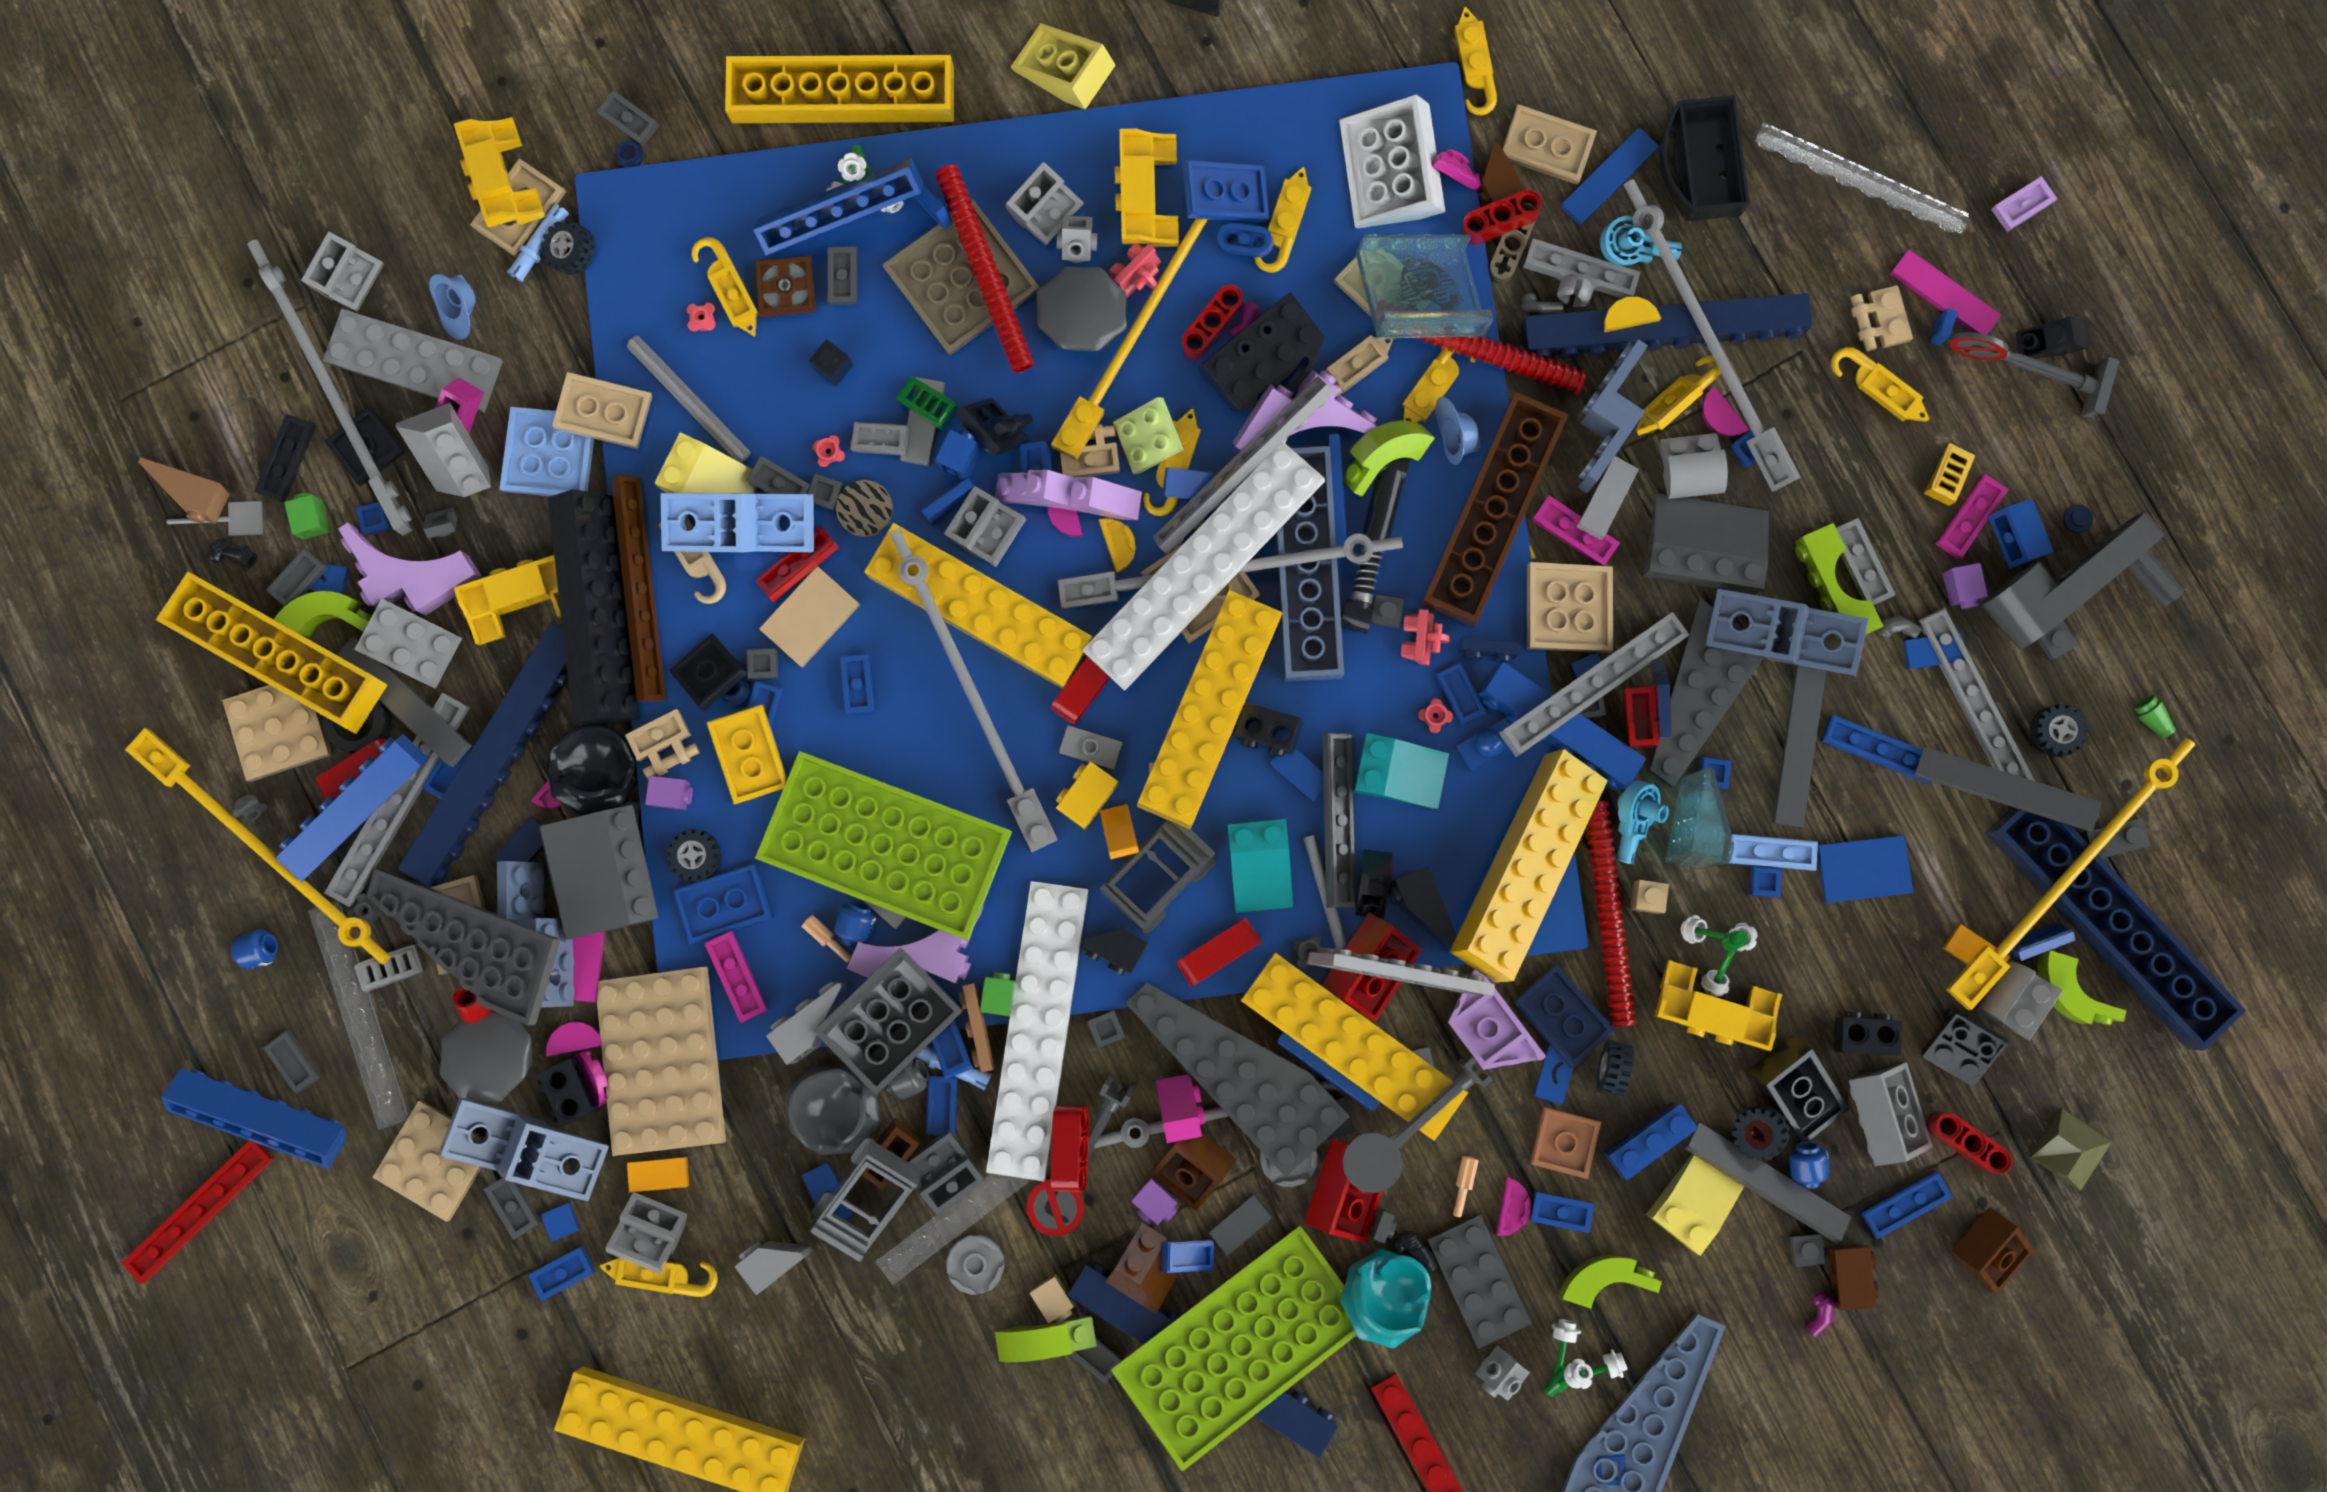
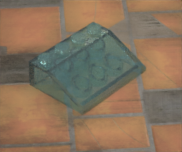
M1705 768L1680 780L1665 863L1698 870L1726 864L1727 859L1730 860L1733 855L1734 842H1730L1732 833L1714 770L1712 768Z

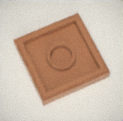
M1543 1107L1529 1164L1588 1179L1601 1121Z

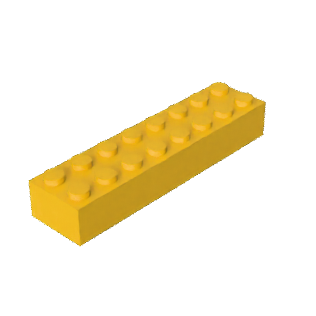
M951 55L726 56L725 111L732 123L954 122V66Z
M892 524L864 571L869 579L926 611L915 586L905 583L899 575V566L902 559L890 533L901 529L912 555L922 558L928 565L929 573L925 582L944 622L1061 689L1066 686L1085 658L1086 654L1082 650L1093 639V636L897 524ZM911 565L908 568V573L911 576H916L919 572V568L916 565Z
M190 572L186 573L156 618L158 622L357 734L388 686L373 675Z
M1231 590L1228 591L1138 800V808L1191 829L1283 612Z
M1565 749L1544 755L1449 951L1494 983L1514 981L1608 781Z
M1274 953L1241 999L1244 1004L1407 1122L1453 1082L1276 953ZM1461 1091L1423 1125L1419 1131L1435 1141L1469 1092Z
M584 1366L573 1372L554 1431L741 1492H788L805 1438Z

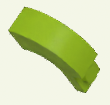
M1394 421L1378 426L1364 435L1349 451L1356 459L1348 467L1343 476V481L1354 493L1363 496L1376 475L1386 464L1403 457L1419 461L1435 437L1423 425L1412 421Z
M318 591L294 599L277 614L274 620L309 638L316 627L332 619H342L364 632L372 615L361 610L360 607L363 603L351 597L331 591Z
M2051 950L2038 954V976L2063 990L2053 1006L2062 1015L2080 1024H2092L2093 1021L2105 1025H2111L2112 1021L2124 1022L2126 1010L2095 1001L2082 991L2076 976L2079 959Z
M1606 1254L1593 1257L1577 1266L1563 1282L1558 1296L1563 1300L1591 1309L1596 1295L1609 1284L1625 1282L1659 1293L1662 1281L1655 1278V1272L1638 1266L1637 1271H1634L1637 1260L1632 1257Z
M1084 1316L1046 1325H1021L995 1331L998 1357L1001 1362L1043 1360L1070 1355L1074 1351L1097 1346L1092 1316Z

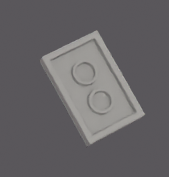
M381 598L354 650L436 689L462 638Z

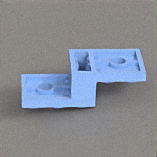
M661 493L662 551L814 552L813 494ZM689 514L694 517L696 522L692 530L687 529L685 525V519ZM783 515L790 519V527L786 531L782 530L779 525V520Z

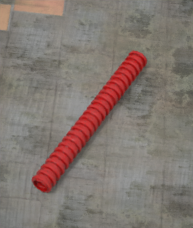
M945 165L936 171L935 177L939 180L938 185L942 188L941 193L945 196L944 200L948 204L947 208L951 212L950 215L954 220V226L958 228L956 231L961 236L960 241L964 244L963 249L967 252L966 257L970 260L969 264L973 268V275L977 276L975 280L980 284L979 290L983 292L982 298L986 300L985 306L990 308L988 313L990 316H993L991 321L993 324H996L994 329L996 332H999L997 336L999 340H1002L1000 343L1001 347L1005 348L1004 354L1008 357L1007 362L1012 365L1010 370L1013 373L1027 371L1032 368L1035 361L1030 358L1032 354L1030 350H1027L1028 343L1024 342L1025 336L1021 334V326H1017L1019 320L1014 318L1016 315L1015 310L1011 309L1013 305L1008 301L1010 298L1005 293L1006 287L1002 285L1003 280L999 277L1000 272L996 269L997 264L995 261H992L994 256L992 253H989L991 251L990 246L986 245L987 239L983 237L984 231L980 229L981 223L977 221L978 216L977 213H974L975 208L971 205L972 200L968 197V190L964 189L966 187L965 182L961 181L963 178L961 173H958V165Z
M1384 301L1378 303L1372 319L1373 325L1377 326L1380 324L1383 329L1389 327L1391 332L1398 330L1400 335L1406 333V336L1409 338L1415 336V340L1421 338L1424 343L1430 341L1433 346L1439 344L1441 349L1447 347L1450 352L1456 350V353L1459 355L1465 353V357L1469 358L1471 355L1474 360L1480 358L1483 363L1488 361L1491 366L1497 364L1500 369L1506 367L1507 371L1511 372L1514 370V373L1518 375L1523 373L1524 377L1530 375L1532 380L1538 378L1541 383L1547 381L1550 386L1556 384V388L1564 387L1565 391L1571 389L1574 394H1578L1585 383L1586 371L1583 369L1577 371V367L1574 366L1569 368V365L1566 363L1564 365H1561L1560 361L1554 363L1551 358L1545 360L1544 356L1539 355L1536 357V353L1533 352L1527 354L1525 349L1519 351V348L1516 346L1514 348H1511L1510 344L1504 346L1501 341L1495 343L1492 338L1486 340L1484 335L1478 337L1475 332L1469 334V330L1461 331L1460 327L1454 329L1451 324L1445 326L1443 321L1438 323L1435 321L1431 323L1427 321L1421 322L1418 318H1413L1410 313L1402 311L1401 307L1393 308V304L1387 306ZM1425 315L1422 316L1423 319L1428 320V319H1427V316H1425Z
M1598 801L1586 826L1589 828L1586 835L1590 836V840L1587 843L1591 845V849L1588 851L1589 854H1592V858H1590V863H1593L1591 872H1594L1592 881L1596 883L1593 889L1597 891L1594 898L1598 899L1595 907L1599 908V912L1596 915L1600 917V921L1597 923L1598 926H1601L1599 935H1602L1600 944H1603L1604 947L1601 949V953L1605 955L1602 958V962L1606 963L1603 970L1607 971V976H1604V979L1608 980V985H1605V987L1609 989L1607 998H1610V1003H1608V1007H1611L1612 1011L1609 1012V1016L1613 1019V1021H1610V1024L1613 1027L1630 1026L1637 1023V1019H1633V1014H1636V1011L1632 1010L1634 1001H1631V996H1633V992L1629 988L1632 987V983L1628 980L1631 974L1627 972L1630 965L1626 964L1629 956L1625 955V951L1628 948L1624 946L1626 937H1623L1622 933L1625 932V928H1622L1621 923H1624V919L1620 917V914H1623V910L1619 909L1622 901H1618V896H1621V893L1617 892V887H1620V885L1616 883L1618 874H1615V869H1617V865H1614L1613 860H1616V856L1612 854V851H1615V847L1611 846L1614 838H1610V833H1613V830L1609 829V824H1612V822L1608 820V815H1610V811H1607L1609 802Z

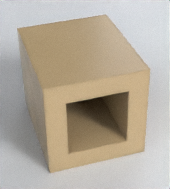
M1645 880L1633 881L1629 910L1654 914L1665 913L1669 884Z
M1056 1273L1031 1289L1030 1295L1048 1324L1053 1320L1062 1322L1073 1314L1070 1309L1074 1307L1075 1302L1067 1296L1068 1291Z

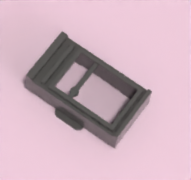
M1169 820L1146 842L1140 843L1138 845L1139 852L1128 855L1124 859V865L1100 887V892L1143 934H1149L1165 918V908L1191 881H1201L1216 865L1215 852L1191 829H1187ZM1159 840L1164 842L1190 867L1181 879L1156 857L1155 852L1150 851ZM1147 854L1149 860L1157 863L1177 883L1145 915L1115 885Z
M869 1137L865 1138L853 1153L851 1161L854 1164L833 1192L826 1191L813 1207L812 1215L814 1220L810 1230L812 1234L859 1262L903 1205L912 1190L917 1187L921 1173L920 1169L877 1144ZM867 1167L901 1187L884 1208L878 1219L875 1215L866 1213L844 1199ZM840 1203L866 1218L870 1224H873L867 1233L833 1213Z

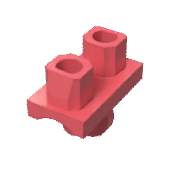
M1134 244L1127 253L1131 262L1126 267L1121 263H1115L1109 269L1111 278L1125 291L1126 298L1136 289L1140 291L1145 285L1151 289L1157 285L1153 276L1159 271L1157 267L1162 262L1157 257L1155 248L1150 244L1146 247Z
M1419 609V614H1410L1404 617V630L1406 632H1417L1416 642L1402 643L1401 656L1405 659L1416 661L1423 666H1430L1431 652L1440 653L1441 643H1449L1450 636L1442 634L1443 624H1434V614L1429 613V610Z

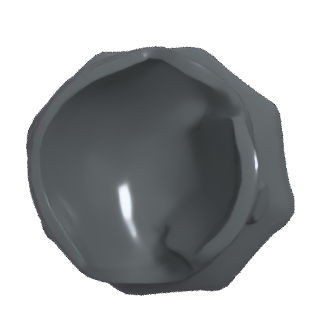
M1064 267L1056 276L1037 290V326L1059 348L1073 351H1100L1111 344L1117 335L1121 334L1127 327L1126 293L1100 267Z
M491 1011L477 1022L467 1023L460 1020L442 1037L439 1074L458 1099L462 1097L480 1103L500 1102L525 1078L533 1064L531 1036L519 1021L495 1011Z
M847 1065L812 1066L785 1094V1107L791 1134L797 1137L805 1147L812 1149L819 1155L852 1154L865 1138L870 1137L881 1126L877 1095Z

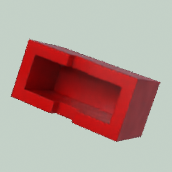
M1655 686L1624 689L1622 691L1626 745L1631 749L1658 746L1660 740L1656 714Z

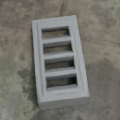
M416 944L388 953L391 957L384 964L388 976L386 978L383 977L379 965L381 963L375 958L354 964L362 991H373L425 972ZM403 955H408L411 970H407ZM392 959L396 960L400 972L398 974L395 973ZM370 967L372 968V972H373L375 981H373V978H372V975H371V972H370V969H369Z

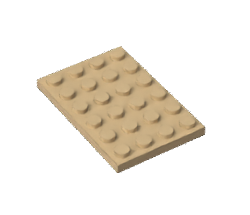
M708 967L598 981L596 998L600 1038L602 1041L603 1068L608 1085L605 1087L606 1096L609 1097L607 1099L612 1156L726 1142Z

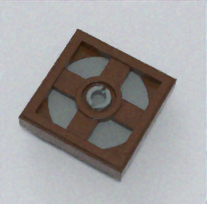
M811 255L754 261L760 318L817 313Z

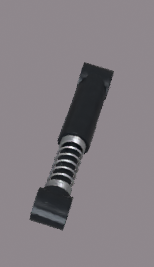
M1410 458L1395 459L1386 464L1376 475L1369 510L1362 532L1371 541L1391 538ZM1383 551L1373 552L1370 560L1363 564H1358L1360 568L1356 571L1358 577L1354 579L1356 585L1352 587L1354 591L1351 592L1350 599L1345 601L1341 617V628L1368 634L1374 606L1371 605L1373 598L1371 593L1372 589H1375L1373 584L1377 582L1375 576L1379 574L1377 568L1380 567L1379 560L1383 559L1380 556L1384 553Z

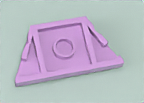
M1473 968L1471 974L1484 976ZM1487 977L1484 978V982L1491 983ZM1495 988L1493 996L1460 994L1447 1023L1477 1061L1481 1069H1491L1546 1058L1545 1054Z

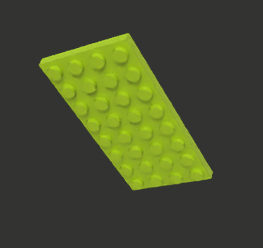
M799 751L755 859L969 941L1012 831Z
M1300 1225L1110 1371L1180 1471L1183 1472L1356 1336L1351 1321L1341 1304V1297L1345 1286Z

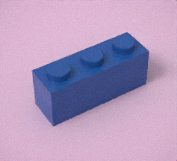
M1672 1102L1603 1154L1618 1175L1628 1180L1697 1130L1698 1127L1680 1103Z

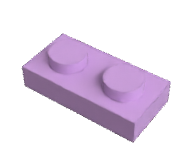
M2041 176L1995 205L1991 210L2008 232L2054 203L2057 197Z

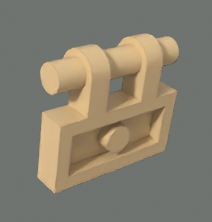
M1898 285L1870 292L1867 295L1870 304L1864 303L1862 294L1851 297L1853 308H1851L1852 316L1857 319L1860 332H1858L1859 340L1864 343L1866 351L1877 348L1876 338H1880L1882 348L1910 342L1913 339ZM1873 314L1877 328H1871L1868 315Z
M1098 424L1090 439H1096V445L1085 446L1077 461L1060 452L1063 474L1070 477H1091L1120 473L1117 444H1105L1104 440L1106 437L1115 436L1114 425L1103 426V424Z
M678 709L625 735L637 761H642L649 757L652 765L643 769L647 779H649V776L657 774L662 776L668 773L667 769L679 763L685 764L691 761V757L700 753L696 743L686 748L684 747L682 740L692 735ZM673 746L675 753L661 759L658 752Z

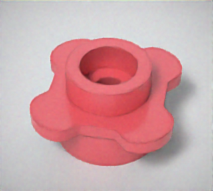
M705 303L702 306L690 304L687 307V313L690 318L687 326L691 331H710L715 328L716 322L713 315L715 307L713 304ZM700 315H703L704 318H703V319H699V316H700Z
M831 435L829 438L813 443L812 448L818 455L819 459L817 462L819 466L825 468L828 467L829 463L835 461L842 462L844 460L845 454L840 450V440L837 436ZM827 449H831L830 454L826 453Z
M1433 699L1426 709L1419 711L1418 718L1426 722L1430 732L1438 733L1443 724L1452 721L1453 714L1451 711H1447L1440 699ZM1437 713L1438 718H1434L1433 714Z

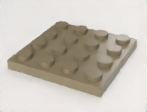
M972 200L971 205L975 208L974 213H977V221L981 223L980 229L984 231L983 237L987 239L986 245H989L991 249L989 253H992L994 256L992 261H995L997 264L996 269L1000 272L999 277L1003 280L1002 285L1006 287L1005 293L1009 295L1010 299L1008 301L1012 303L1013 307L1011 309L1014 310L1037 294V290L1040 287L976 202ZM952 218V225L944 230L938 224L882 264L884 270L949 356L994 325L991 321L993 316H990L988 313L990 308L985 306L986 300L982 298L983 292L979 290L980 284L975 280L977 276L973 275V268L970 267V260L966 257L967 252L963 249L964 244L960 241L961 236L957 234L956 230L958 228L954 226Z

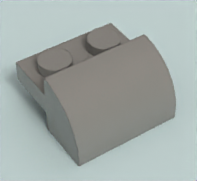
M1043 161L1005 206L1010 215L1023 229L1027 228L1046 246L1055 237L1057 232L1062 229L1064 216H1073L1084 202L1064 185V180Z
M328 231L301 281L330 300H334L358 312L384 263Z
M1717 433L1660 439L1659 449L1664 465L1663 479L1668 499L1725 493L1728 479L1727 459L1725 450L1720 448Z
M974 486L944 532V535L966 552L996 567L1025 523L1026 518L1000 503L997 498Z
M2009 961L2008 964L2011 967L1989 990L1976 1011L2001 1027L2005 1026L2030 1041L2061 996L2063 990L2037 976L2034 970L2020 963Z
M633 1192L620 1215L619 1224L606 1245V1252L660 1274L670 1254L674 1253L686 1224L687 1214Z

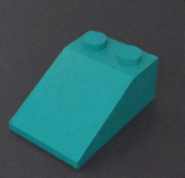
M1366 733L1363 739L1353 793L1438 810L1449 753L1394 738Z
M1286 819L1228 824L1227 831L1235 912L1243 913L1293 908Z

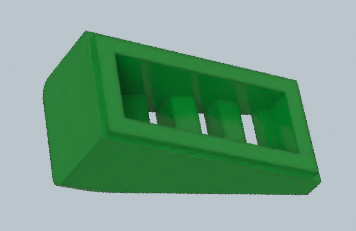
M911 376L896 397L898 402L941 431L946 428L959 409L957 403ZM916 386L919 390L911 401L906 399L913 387ZM924 392L928 394L920 406L916 405ZM932 398H934L936 402L931 407L929 412L926 411L925 408L930 403ZM943 404L945 407L938 417L934 416L940 405Z

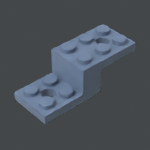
M1639 339L1633 347L1627 345L1613 365L1614 368H1611L1598 387V391L1593 394L1582 410V413L1586 416L1581 424L1604 438L1594 453L1598 458L1593 456L1578 476L1582 479V482L1577 488L1586 494L1601 477L1645 412L1617 393L1621 384L1648 347Z
M1718 589L1706 646L1761 656L1771 661L1857 676L1869 619L1812 609L1806 604ZM1739 615H1746L1750 621L1749 626L1743 631H1738L1733 626L1734 619ZM1831 634L1839 635L1841 638V645L1836 650H1829L1824 644L1826 637Z
M497 862V914L561 939L551 971V981L549 978L541 1008L574 1006L573 939L564 940L560 919L544 918V863Z
M460 1097L438 1154L445 1158L498 1171L506 1181L588 1202L609 1145L604 1142L553 1129L542 1119ZM475 1128H486V1135L482 1140H471V1133ZM567 1159H577V1166L573 1171H563V1163Z

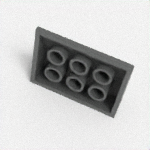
M1655 493L1643 577L1753 595L1758 594L1764 590L1768 566L1769 511L1686 497L1668 499L1667 494Z
M633 805L595 812L539 827L564 940L643 924L659 918Z
M900 947L830 1014L814 1032L877 1095L962 1012V1008Z

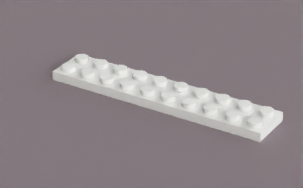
M1285 443L1279 445L1082 651L1125 691L1325 482L1324 477Z
M1031 881L986 1173L1045 1181L1052 1138L1053 1111L1057 1105L1088 889Z

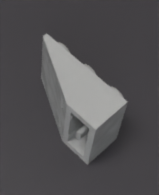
M830 982L818 991L821 995L815 1000H805L794 1009L796 1011L794 1016L782 1017L770 1026L772 1032L766 1035V1037L786 1065L798 1063L821 1046L823 1041L814 1030L842 1004L850 988L848 983Z

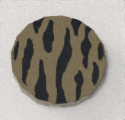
M869 480L855 481L846 486L838 496L836 504L837 517L842 526L854 536L865 538L881 533L891 522L894 511L892 498L886 489L880 484Z

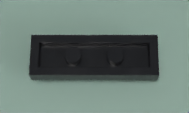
M289 414L285 415L254 490L255 493L281 503L286 501L316 425Z

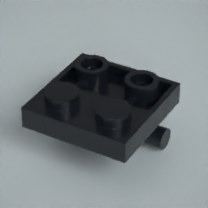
M992 397L963 406L956 414L963 422V426L976 436L984 450L992 454L993 457L1020 447V444H1025L1029 438L1022 430L1033 421L1032 415L1029 413L1008 416Z
M1948 1008L1943 1015L1946 1022L1923 1049L1922 1057L1974 1087L2008 1046V1039L1958 1009L1952 1010Z

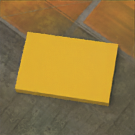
M763 704L706 722L734 804L784 789L788 778Z

